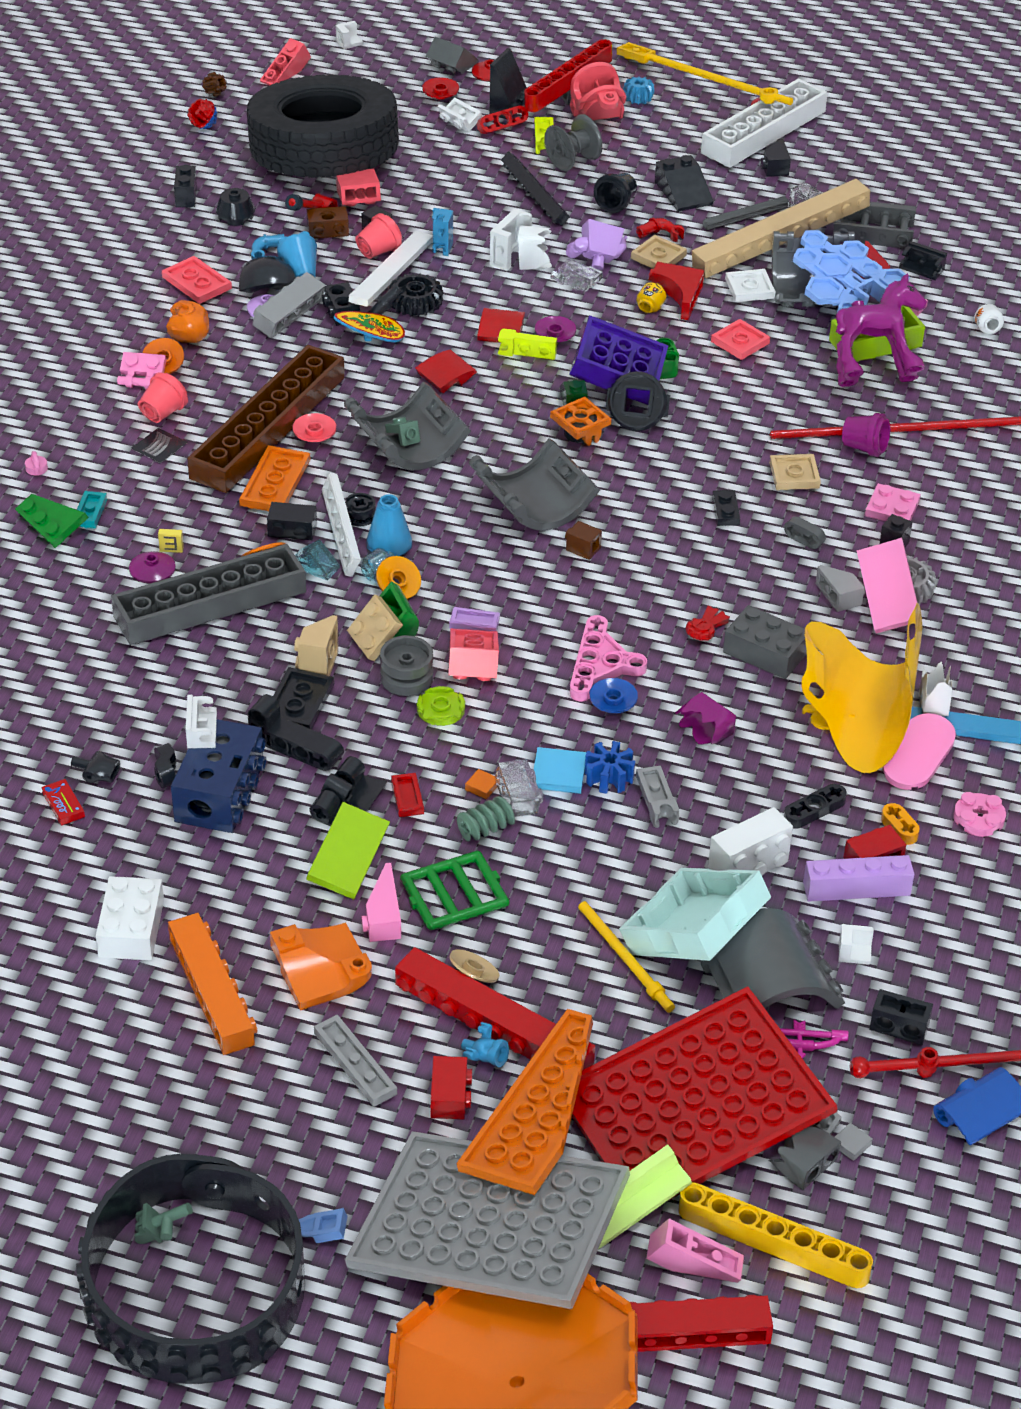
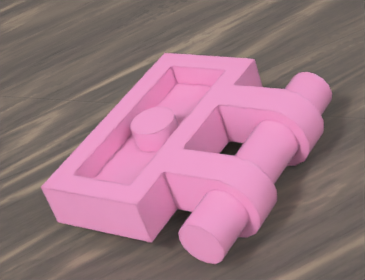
M123 352L120 372L126 376H118L117 384L125 385L129 388L142 386L147 389L150 385V379L156 373H164L166 356ZM136 376H146V377H145V378H137Z

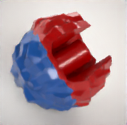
M197 99L189 107L187 116L192 125L200 129H207L217 123V110L213 102L207 99Z

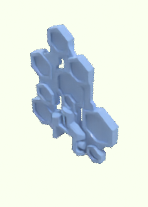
M819 230L805 231L800 242L804 248H798L793 256V262L801 269H806L815 276L811 277L806 286L805 295L818 305L832 304L833 306H838L837 312L842 308L851 307L853 302L859 300L864 301V305H868L869 295L880 302L886 287L894 281H900L906 275L900 269H883L877 262L872 261L867 257L869 248L860 241H844L843 245H832L827 241L828 237Z

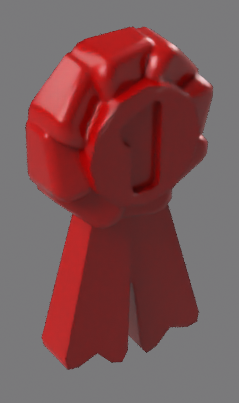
M708 605L702 619L693 618L687 622L685 630L690 637L696 640H710L714 637V628L728 624L730 616L725 615L724 611L718 613L719 609Z

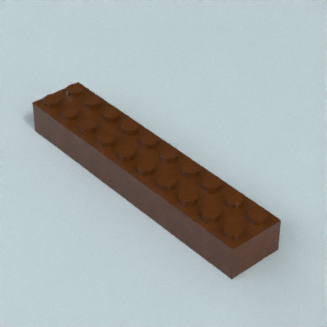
M311 345L305 346L187 458L189 479L227 493L260 461L268 445L275 446L293 429V423L297 418L308 414L345 378L344 357Z

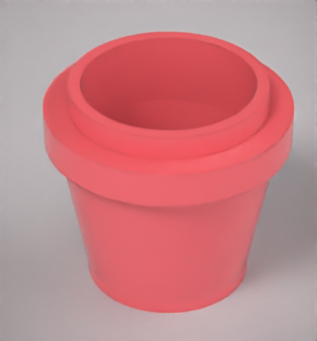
M378 213L372 217L371 222L355 237L361 253L366 258L372 259L388 251H395L402 244V235L392 218Z
M158 372L150 379V385L138 401V407L146 418L152 422L159 423L176 410H181L187 405V391L174 376Z

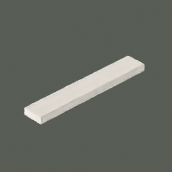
M330 472L322 487V493L345 576L353 577L361 558L338 475Z

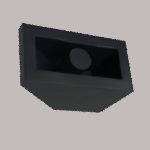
M778 139L764 150V158H761V169H764L767 177L789 176L791 158L783 139Z

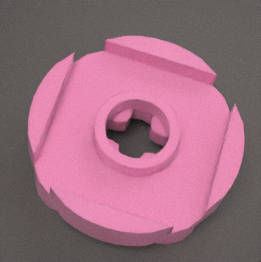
M965 792L955 805V823L957 825L960 823L965 827L964 831L968 834L986 837L993 835L995 830L999 829L1000 831L1004 826L1006 811L1002 805L1001 798L996 795ZM977 813H982L983 817L978 816Z

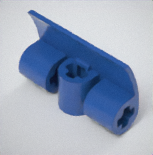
M999 1067L976 1081L973 1078H969L962 1082L954 1094L934 1105V1115L944 1127H949L955 1123L967 1143L972 1145L1021 1116V1086L1006 1069Z

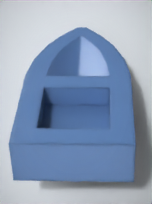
M344 1208L318 1212L299 1219L302 1237H313L316 1243L344 1239L348 1218Z

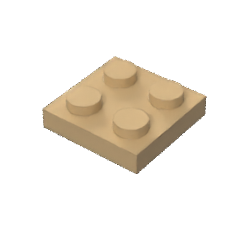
M653 235L631 252V259L653 269L657 261L675 265L687 256L686 248L657 235Z
M814 454L770 455L769 463L776 490L820 488L821 480Z
M374 594L347 631L366 657L375 661L380 655L381 648L385 642L392 639L403 624L382 597Z

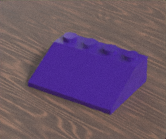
M589 315L569 375L607 390L612 387L618 378L630 372H645L654 376L659 381L668 345ZM627 389V398L649 405L650 391Z

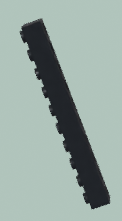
M508 151L501 159L504 163L503 166L509 170L508 172L514 176L524 190L541 206L540 208L545 212L547 211L546 214L552 218L551 220L555 224L559 223L563 226L570 216L521 161Z

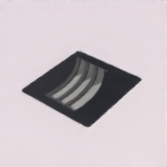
M157 428L131 447V449L161 463L187 444V441Z

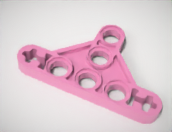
M594 615L587 619L570 683V697L578 702L590 699V689L600 680L616 678L620 675L641 676L647 671V658L640 653L625 651L607 633L608 621L600 615ZM595 626H598V631H594ZM589 640H595V641H598L599 643H597V644H590V643H588V641H589ZM584 656H593L594 659H592V660H587V659H584L583 657H584ZM609 659H615V660H617L618 662H617V663H609V662H607V660H609ZM631 663H640V664H642V666L635 667V666H632V665H630V664H631ZM580 672H589L590 675H588V676H583V675H580L579 673H580ZM580 685H584L582 690H579Z

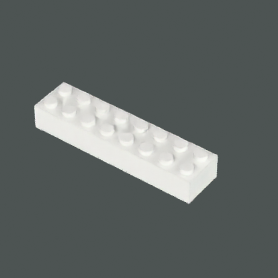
M798 78L778 90V94L793 98L792 105L774 101L772 104H765L761 100L702 133L701 154L730 168L826 111L828 92Z

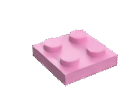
M878 483L867 505L865 516L886 521L891 514L911 521L920 502L921 494Z

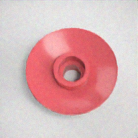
M306 414L297 418L293 423V433L295 436L307 442L327 440L336 432L335 421L324 414Z

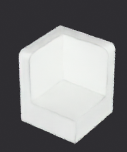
M355 21L336 25V42L343 49L363 45V41L357 35V23Z
M842 924L839 938L838 962L869 965L871 963V945L874 928Z

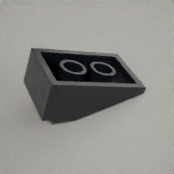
M507 48L490 64L489 114L525 105L524 90L526 89V84L510 48ZM504 115L499 116L500 118L506 119Z
M683 155L672 159L667 158L656 162L655 183L678 212L713 205L714 201L701 168L692 155Z

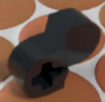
M170 743L154 748L157 760L154 764L156 781L161 788L172 785L176 776L174 770L177 761L175 751Z

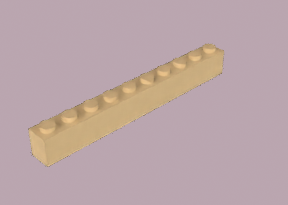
M854 179L692 250V267L705 270V279L771 250L773 231H780V233L794 231V238H799L807 230H817L869 207L870 189L859 180Z

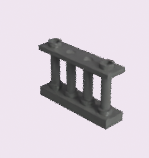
M870 202L869 207L839 219L841 222H834L833 232H840L841 234L854 232L855 241H860L865 244V241H868L871 245L906 248L909 242L913 241L914 230H908V227L914 226L916 206ZM849 221H858V222H860V224H852V223H848V222H849ZM868 223L880 224V226H871ZM888 225L900 226V229L889 228Z

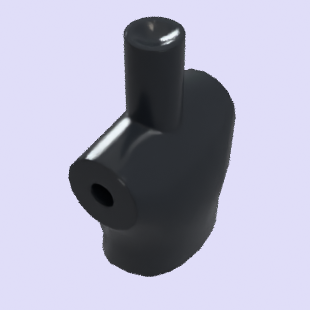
M97 751L90 760L73 756L71 766L84 769L82 777L89 783L97 781L112 783L119 772L120 760L111 758L102 751Z

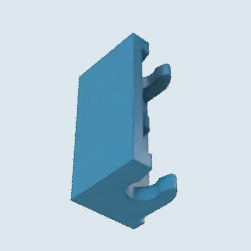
M433 208L432 251L436 253L437 249L442 248L443 256H449L453 246V210Z

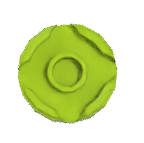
M438 686L425 690V694L418 697L417 712L419 717L426 723L437 726L451 725L459 721L465 714V699L460 692L458 694L450 687Z

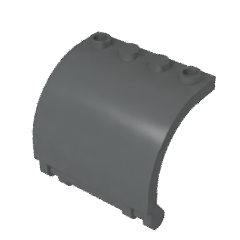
M773 231L772 285L775 289L774 300L776 303H782V307H794V303H802V307H814L815 302L805 295V289L811 277L815 276L806 269H801L793 262V256L797 249L804 248L800 244L801 238H794V231H787V233ZM833 232V238H828L827 241L832 245H840V242L855 241V233L847 232V234H841L840 232ZM780 242H786V248H779ZM832 304L823 305V307H835Z
M424 381L408 402L399 409L385 415L375 416L366 414L362 406H359L353 397L346 399L344 402V407L351 412L353 419L393 464L407 470H423L443 462L460 447L471 432L468 426L436 391ZM406 417V420H417L420 442L401 446L399 434L386 433L385 424L392 423L393 418Z
M550 438L527 464L511 472H492V469L487 464H484V460L478 455L473 456L469 461V465L477 471L476 475L521 524L534 530H551L569 523L588 507L600 491L595 483Z
M774 908L759 909L710 961H701L704 972L712 973L723 998L748 986L764 1008L784 998L802 994L820 996L836 1009L845 1004L840 994L843 992L841 985L835 978L832 979L830 975L832 972L831 966L824 958H821L820 953L822 950L820 946L809 936L812 933L810 927L803 919L799 921L792 914L784 910Z

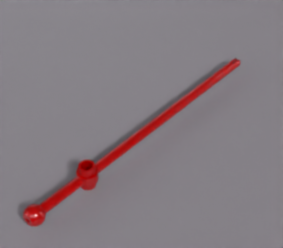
M925 1047L918 1053L917 1058L868 1061L866 1058L858 1056L850 1061L849 1067L851 1075L860 1079L866 1077L869 1072L917 1069L918 1075L929 1078L936 1072L938 1067L1021 1061V1050L938 1056L934 1048Z

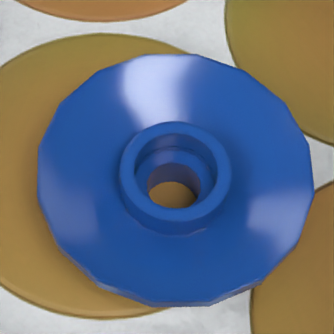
M619 678L600 680L590 689V701L599 710L608 713L628 711L635 706L638 700V692L634 685Z

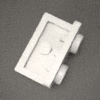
M455 97L446 107L441 104L437 106L440 112L439 116L443 121H449L456 128L464 129L467 132L483 117L481 111Z

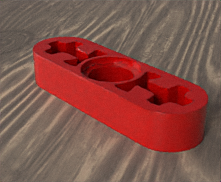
M516 106L483 116L478 120L477 128L483 134L492 133L522 124L528 119L529 114L524 106ZM516 113L522 114V117L512 119V116ZM500 115H504L506 117V125H503L499 122ZM485 122H494V124L490 125L489 127H484L483 123Z

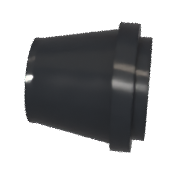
M628 173L605 174L594 185L595 201L604 211L618 213L628 206L630 199L637 191V184L635 179Z

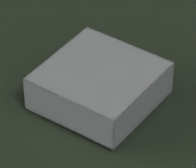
M849 1123L835 1136V1138L841 1141L839 1151L853 1161L872 1145V1138L852 1123Z

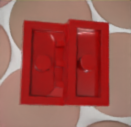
M484 308L477 340L501 343L498 341V337L502 329L516 330V333H521L525 312Z
M451 349L428 358L415 368L419 375L442 394L456 382L463 385L477 373L476 369Z

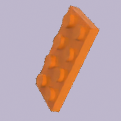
M268 445L239 498L240 506L269 511L271 502L288 503L311 460L310 453Z

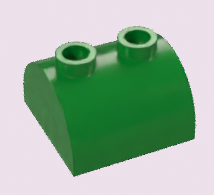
M390 582L380 594V597H382L403 624L394 637L403 635L416 636L419 620L400 586Z

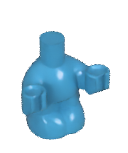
M481 1022V1026L478 1027V1032L482 1033L481 1038L477 1041L469 1039L462 1041L461 1048L466 1050L463 1052V1057L502 1067L508 1059L509 1044L503 1039H491L492 1025Z

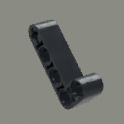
M264 694L248 711V725L262 727V738L265 739V747L323 771H329L344 754V748L339 741L280 717V705L271 695Z

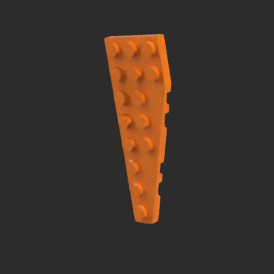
M570 1009L565 1011L456 1163L459 1172L532 1195L537 1193L563 1155L593 1027L592 1015Z

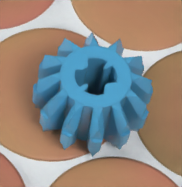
M631 77V79H627L626 83H624L623 90L626 94V101L639 105V103L646 104V102L652 100L655 88L652 80L646 77Z

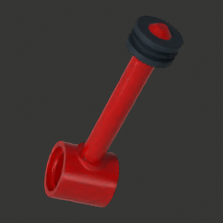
M319 193L312 200H303L301 196L296 194L288 195L285 200L287 209L292 211H298L301 208L338 207L337 200Z

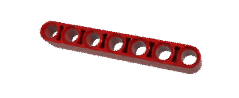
M607 39L598 40L524 90L525 109L528 112L540 111L568 92L575 73L584 66L595 62L610 63L612 61V42Z

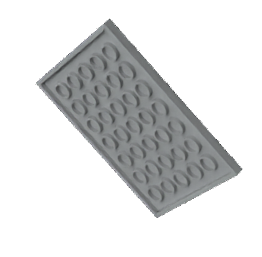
M412 1131L345 1258L347 1268L573 1309L629 1179V1166L561 1156L537 1193L532 1195L459 1172L456 1163L472 1141Z

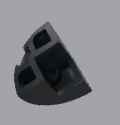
M257 257L247 262L243 267L239 278V291L254 293L265 287L281 290L284 286H288L294 281L295 274L291 266L284 263L280 257Z

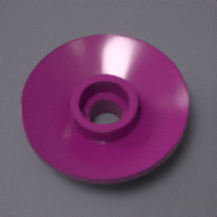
M548 316L540 319L535 324V333L539 336L557 338V342H564L574 337L576 325L565 317Z
M158 551L139 554L129 564V572L135 580L150 584L170 578L176 569L174 559L168 554Z

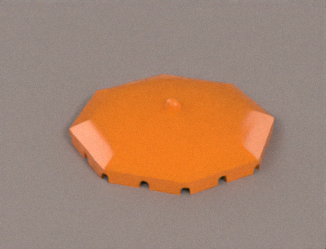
M589 1274L586 1276L573 1309L442 1286L433 1293L435 1300L431 1306L423 1301L396 1324L397 1333H391L388 1356L390 1373H387L385 1409H628L638 1400L637 1314L635 1310L633 1311L629 1301L604 1284L598 1287L595 1278Z

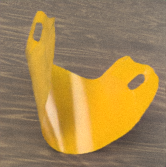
M916 603L908 620L905 662L902 664H881L867 658L839 629L822 622H810L805 627L807 668L802 677L801 687L803 694L826 720L833 741L844 761L859 772L872 773L887 764L897 752L907 731L912 710L922 637V615L919 603ZM914 623L916 632L914 638L910 640L909 626ZM812 682H816L824 690L822 698H816L809 690ZM847 710L855 712V717L847 716L844 718Z

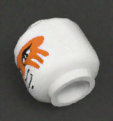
M982 305L975 312V323L981 332L994 334L1003 327L1004 317L995 305Z

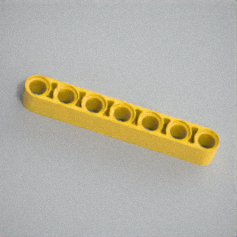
M691 1183L680 1192L678 1211L679 1215L686 1221L849 1287L863 1288L869 1283L873 1259L870 1253L864 1249L698 1183Z

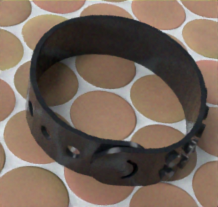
M172 1154L151 1159L138 1165L122 1176L104 1194L95 1211L88 1218L84 1237L81 1236L79 1240L78 1254L81 1255V1263H76L77 1281L79 1282L80 1299H82L85 1306L83 1307L86 1322L88 1325L93 1323L97 1341L102 1347L106 1346L120 1364L128 1366L146 1377L181 1384H205L234 1378L254 1369L272 1357L287 1339L298 1319L304 1299L305 1271L301 1225L296 1211L286 1196L274 1184L253 1172L244 1170L233 1161L205 1155ZM259 1197H261L262 1199H264V1200L267 1202L268 1205H266L265 1203H263L262 1200H261ZM191 1199L208 1208L251 1216L269 1226L283 1239L294 1258L289 1278L273 1304L255 1320L239 1329L219 1336L200 1339L167 1338L141 1331L118 1317L102 1300L95 1288V1282L102 1260L110 1245L124 1227L136 1217V1213L143 1210V1204L148 1203L153 1207L171 1200Z

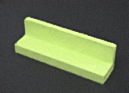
M666 1145L630 1171L629 1179L598 1250L692 1183L691 1178L679 1165L675 1153L669 1145Z

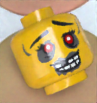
M650 282L646 283L639 291L636 301L638 307L643 312L655 313L664 304L667 296L661 285Z

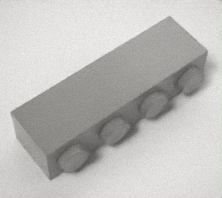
M308 272L300 277H296L290 285L284 286L278 294L271 296L262 306L259 305L254 310L252 325L272 339L322 300V295H324L326 285Z

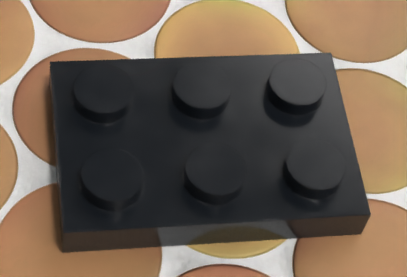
M288 667L273 695L280 705V717L312 729L334 686V677Z

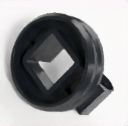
M630 372L618 378L612 387L608 388L605 410L610 411L613 419L623 428L631 431H644L655 426L662 417H668L671 395L665 393L662 384L654 376L645 372ZM627 389L650 391L647 414L625 412Z

